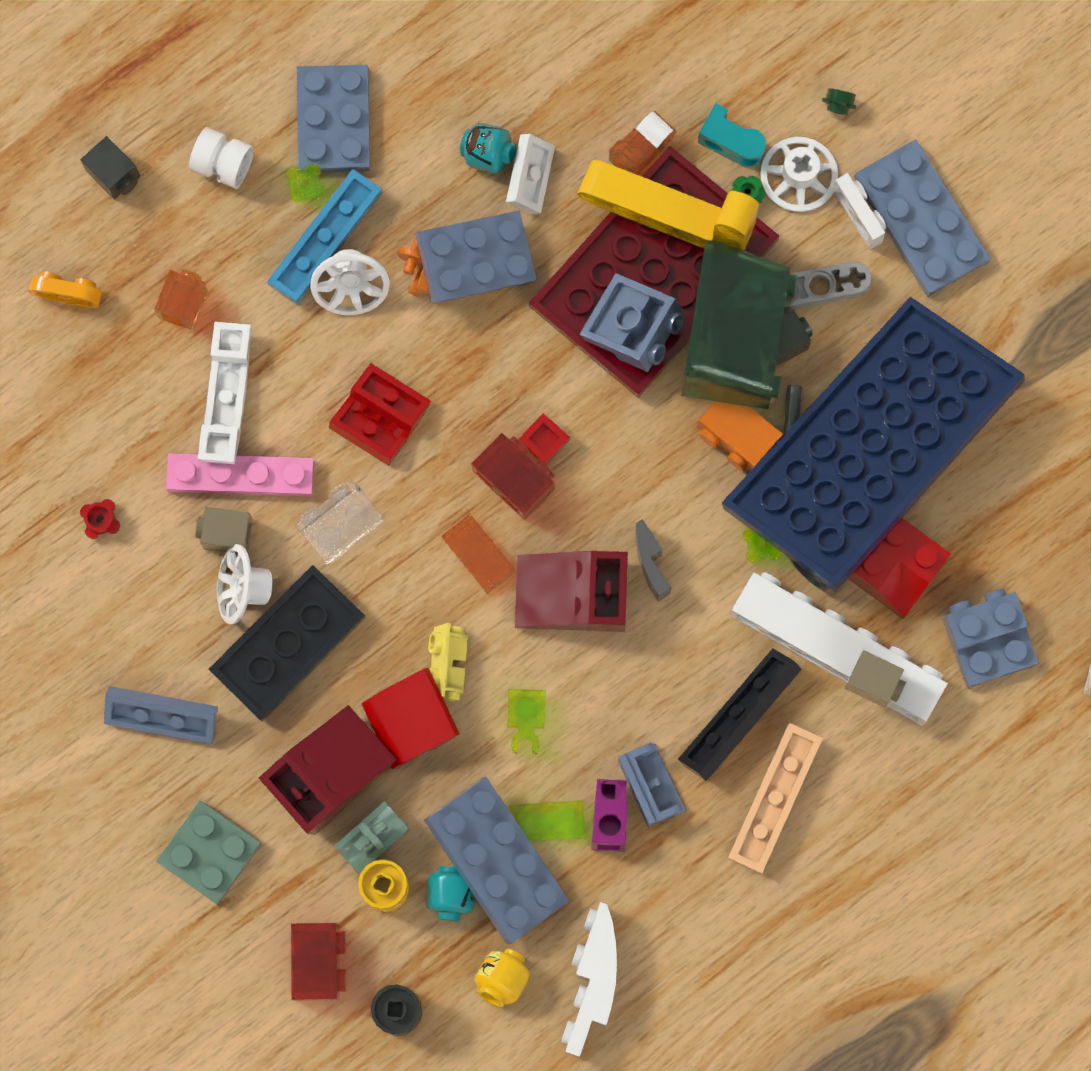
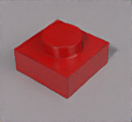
M544 413L518 439V442L544 466L570 441V437Z

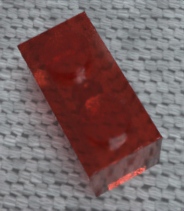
M501 433L471 463L472 471L525 520L555 490V483L551 480L554 474L542 462L538 461L534 464L525 455L528 452L527 448L516 437L512 436L508 439Z
M337 923L291 924V1000H340V992H346V969H339V954H346V932L339 931Z

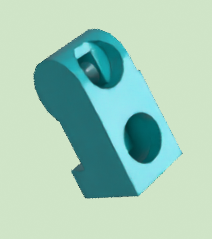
M715 103L699 131L697 143L742 166L754 167L758 165L763 159L766 148V140L763 134L753 128L744 129L727 120L728 109Z

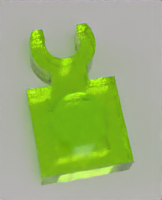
M509 689L507 727L518 728V733L514 735L511 741L513 754H518V744L523 739H528L532 742L533 754L538 753L540 745L538 737L534 734V728L545 729L546 690Z

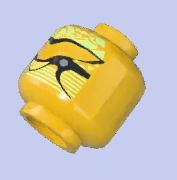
M508 948L504 952H490L474 978L479 997L496 1007L515 1003L530 979V972L525 964H523L525 958L518 952Z

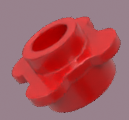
M104 499L102 503L85 504L81 508L80 515L84 518L86 524L85 535L88 538L97 539L100 534L108 532L116 534L119 531L120 522L115 518L114 510L116 505L112 500ZM99 516H103L102 522H97Z

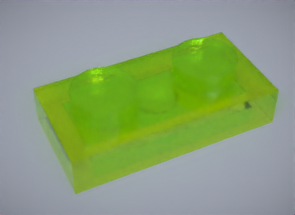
M583 800L509 805L510 813L530 843L586 839Z

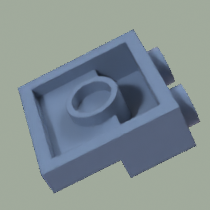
M616 273L580 335L585 341L614 353L619 360L648 372L652 364L658 365L663 360L666 353L664 344L671 333L677 334L682 328L684 322L682 313L684 310L675 298Z
M1003 588L984 595L986 602L974 606L971 605L970 600L956 603L949 607L951 613L946 614L942 619L967 688L1039 664L1026 630L1028 624L1016 592L1006 594Z

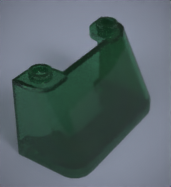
M706 240L681 396L761 409L769 408L771 397L778 398L781 377L774 375L786 296L793 297L797 276L790 274V266L723 242Z

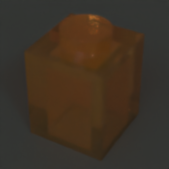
M182 269L180 273L169 270L154 308L158 318L193 330L208 292L204 281H201L202 277L185 269Z

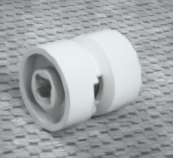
M205 127L193 147L189 160V169L205 177H211L215 174L217 175L218 182L238 189L252 163L254 146L238 139H232L228 142L226 134Z

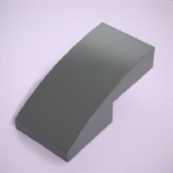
M642 519L636 523L635 529L637 554L649 588L656 600L660 601L668 596L671 591L670 585L653 562L662 556L663 549Z

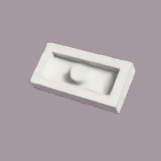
M530 133L520 135L506 203L529 214L541 213L555 150L554 145Z
M848 173L836 179L833 187L834 194L869 250L882 243L886 224L877 210L871 211L865 201L867 194L858 180L853 182Z

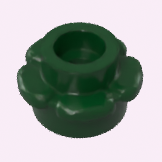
M828 88L826 98H822V102L828 104L827 111L848 115L849 109H856L857 107L854 105L856 94Z

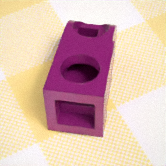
M597 779L591 847L593 851L625 852L628 802L626 801L627 780Z

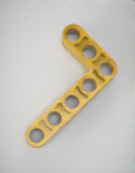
M592 160L577 192L578 197L587 203L734 260H740L744 254L755 227L759 203L754 198L737 191H729L722 208L599 160Z

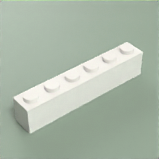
M753 572L731 610V617L846 683L863 650L903 668L904 672L900 679L906 682L898 701L895 702L890 699L887 706L921 726L925 724L948 684L941 680L943 675L939 671L928 665H923L920 668L909 661L910 655L894 646L887 649L877 643L878 637L863 628H859L857 631L844 624L846 619L830 609H827L824 613L812 606L814 601L807 595L799 591H794L791 594L780 587L782 583L772 575L763 572L760 576Z

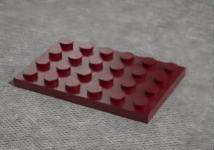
M671 146L664 151L642 176L722 208L728 194ZM610 212L529 302V307L639 398L779 240V235L759 218H756L755 227L742 258L734 260ZM616 273L675 298L684 310L682 313L684 316L682 328L677 334L671 333L664 344L666 353L663 360L658 365L652 364L648 372L619 360L614 353L585 341L580 335Z

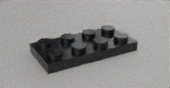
M312 565L208 670L262 722L366 617Z

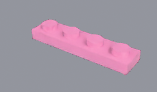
M168 454L166 490L168 492L313 497L315 461L314 458L236 456L235 464L198 461V454Z

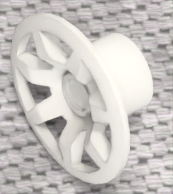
M792 137L778 142L767 152L761 165L760 177L765 193L776 205L793 212H806L819 208L831 198L834 193L835 180L838 179V168L833 155L824 145L810 138ZM794 144L807 145L808 147H797L793 150H790L787 146ZM813 149L822 153L828 163L820 164V159ZM781 150L785 158L784 165H768L772 156ZM831 170V183L827 190L817 180V176ZM767 173L783 176L784 181L774 192L768 183ZM791 187L796 188L798 205L787 203L780 199L779 196ZM810 187L815 192L823 195L813 203L804 204L805 188Z
M346 249L323 261L312 274L310 289L315 301L327 311L340 315H358L371 311L383 302L389 291L390 280L386 269L377 260L363 255L359 251ZM367 264L374 269L367 270ZM326 270L330 274L331 279L318 283L319 277ZM380 275L383 281L382 289L371 285L368 281H372ZM336 288L330 303L325 301L319 293L330 292ZM363 291L367 295L375 296L376 298L362 306L360 292ZM345 295H350L355 308H341L337 306L342 303Z
M235 544L234 547L226 551L219 569L217 581V601L221 617L227 624H236L242 618L247 604L266 605L272 593L271 572L269 569L251 567L248 553L240 544ZM227 566L233 572L232 574L225 572ZM223 582L230 585V589L224 592Z

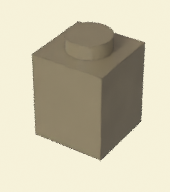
M205 507L204 517H198L196 538L201 539L200 543L204 550L226 552L229 548L234 547L235 544H240L248 553L253 519L249 512Z
M863 650L844 689L885 708L890 699L895 702L898 701L906 682L900 679L904 669Z

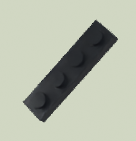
M772 648L678 758L680 763L707 781L802 670L794 660Z

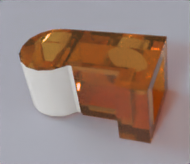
M653 111L641 121L636 129L634 128L622 141L618 140L609 149V161L618 168L639 175L674 137L676 130L656 111Z

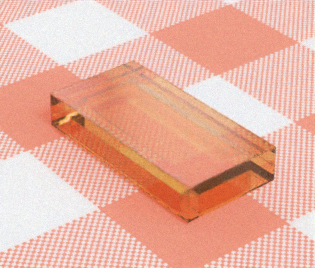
M468 514L441 536L486 594L516 572L515 568L471 514Z

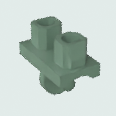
M384 801L336 843L334 847L360 875L368 864L379 858L410 829Z

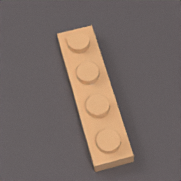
M791 723L788 724L728 856V860L762 875L822 742V737Z

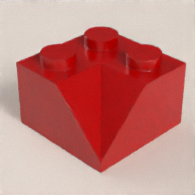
M902 518L848 579L904 619L946 563L951 553Z

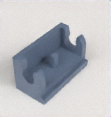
M655 743L646 744L618 756V763L648 828L686 812Z

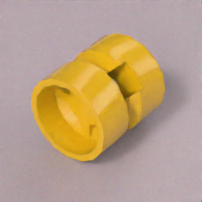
M384 859L373 861L360 873L358 881L359 893L364 901L373 909L381 912L394 911L407 900L410 890L409 880L402 868L393 861Z

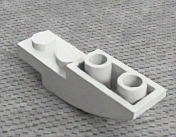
M600 902L598 910L590 908L583 929L589 931L590 934L585 946L578 944L571 964L578 968L576 976L589 980L587 987L583 985L579 987L573 1005L580 1008L576 1022H567L561 1043L567 1044L565 1053L577 1057L581 1055L591 1023L607 1025L616 986V939L608 905Z

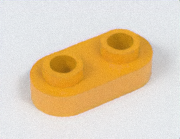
M40 272V276H33L31 278L28 292L33 296L81 307H99L102 292L96 288V283L82 278H76L75 282L61 280V276L51 272Z

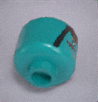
M478 123L472 129L465 131L461 140L460 154L465 158L466 164L469 167L496 174L502 171L506 164L513 162L516 154V145L512 143L511 135L507 129Z
M439 866L438 872L429 875L426 906L431 911L438 912L437 919L460 921V914H468L473 911L475 896L454 866Z

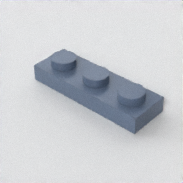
M109 686L105 695L104 724L212 744L216 735L218 706Z

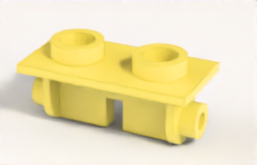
M451 623L434 627V631L430 635L428 649L432 654L431 668L429 669L442 697H445L446 701H460V695L464 694L465 668L453 667V661H466L468 635L465 634L464 627L451 626Z

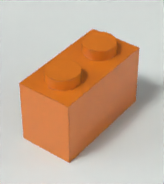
M728 388L722 392L700 417L697 428L701 431L699 433L701 439L712 448H716L717 445L729 454L726 457L727 460L742 472L745 469L750 472L783 435Z

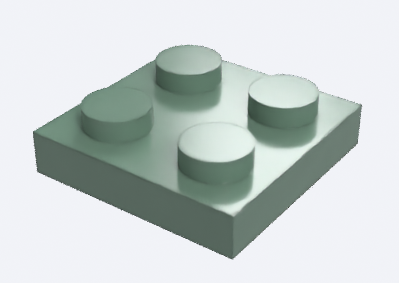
M199 801L156 862L219 905L259 849L261 843L208 805Z

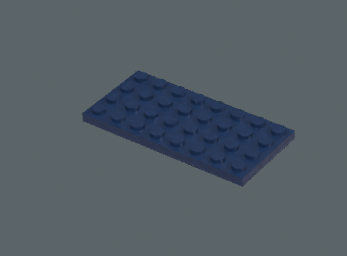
M910 296L722 502L723 509L836 592L1024 383L1025 374Z

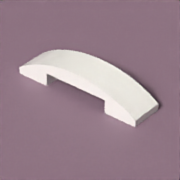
M214 322L210 354L212 363L204 424L201 426L198 461L235 464L248 379L251 340L250 324Z

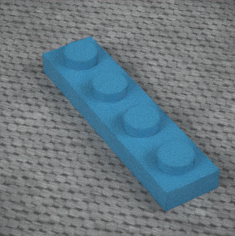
M352 169L268 279V285L298 305L310 289L311 278L315 269L323 261L333 257L340 250L381 196L382 189Z

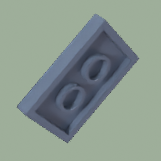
M368 65L297 67L299 173L351 172L352 169L357 172L370 171Z
M520 210L419 231L415 234L432 304L528 284L537 280Z

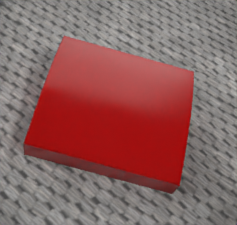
M370 363L351 388L349 397L330 420L329 429L390 466L431 404V400Z
M429 668L422 669L361 703L376 736L398 760L391 766L392 770L404 766L425 752L435 750L460 735Z

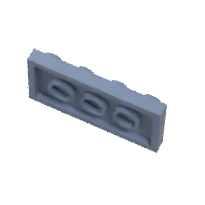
M916 139L854 174V180H858L861 183L872 209L877 210L886 224L885 230L927 297L989 263L991 258Z
M487 777L481 778L424 819V822L459 874L463 877L506 944L515 942L569 901Z

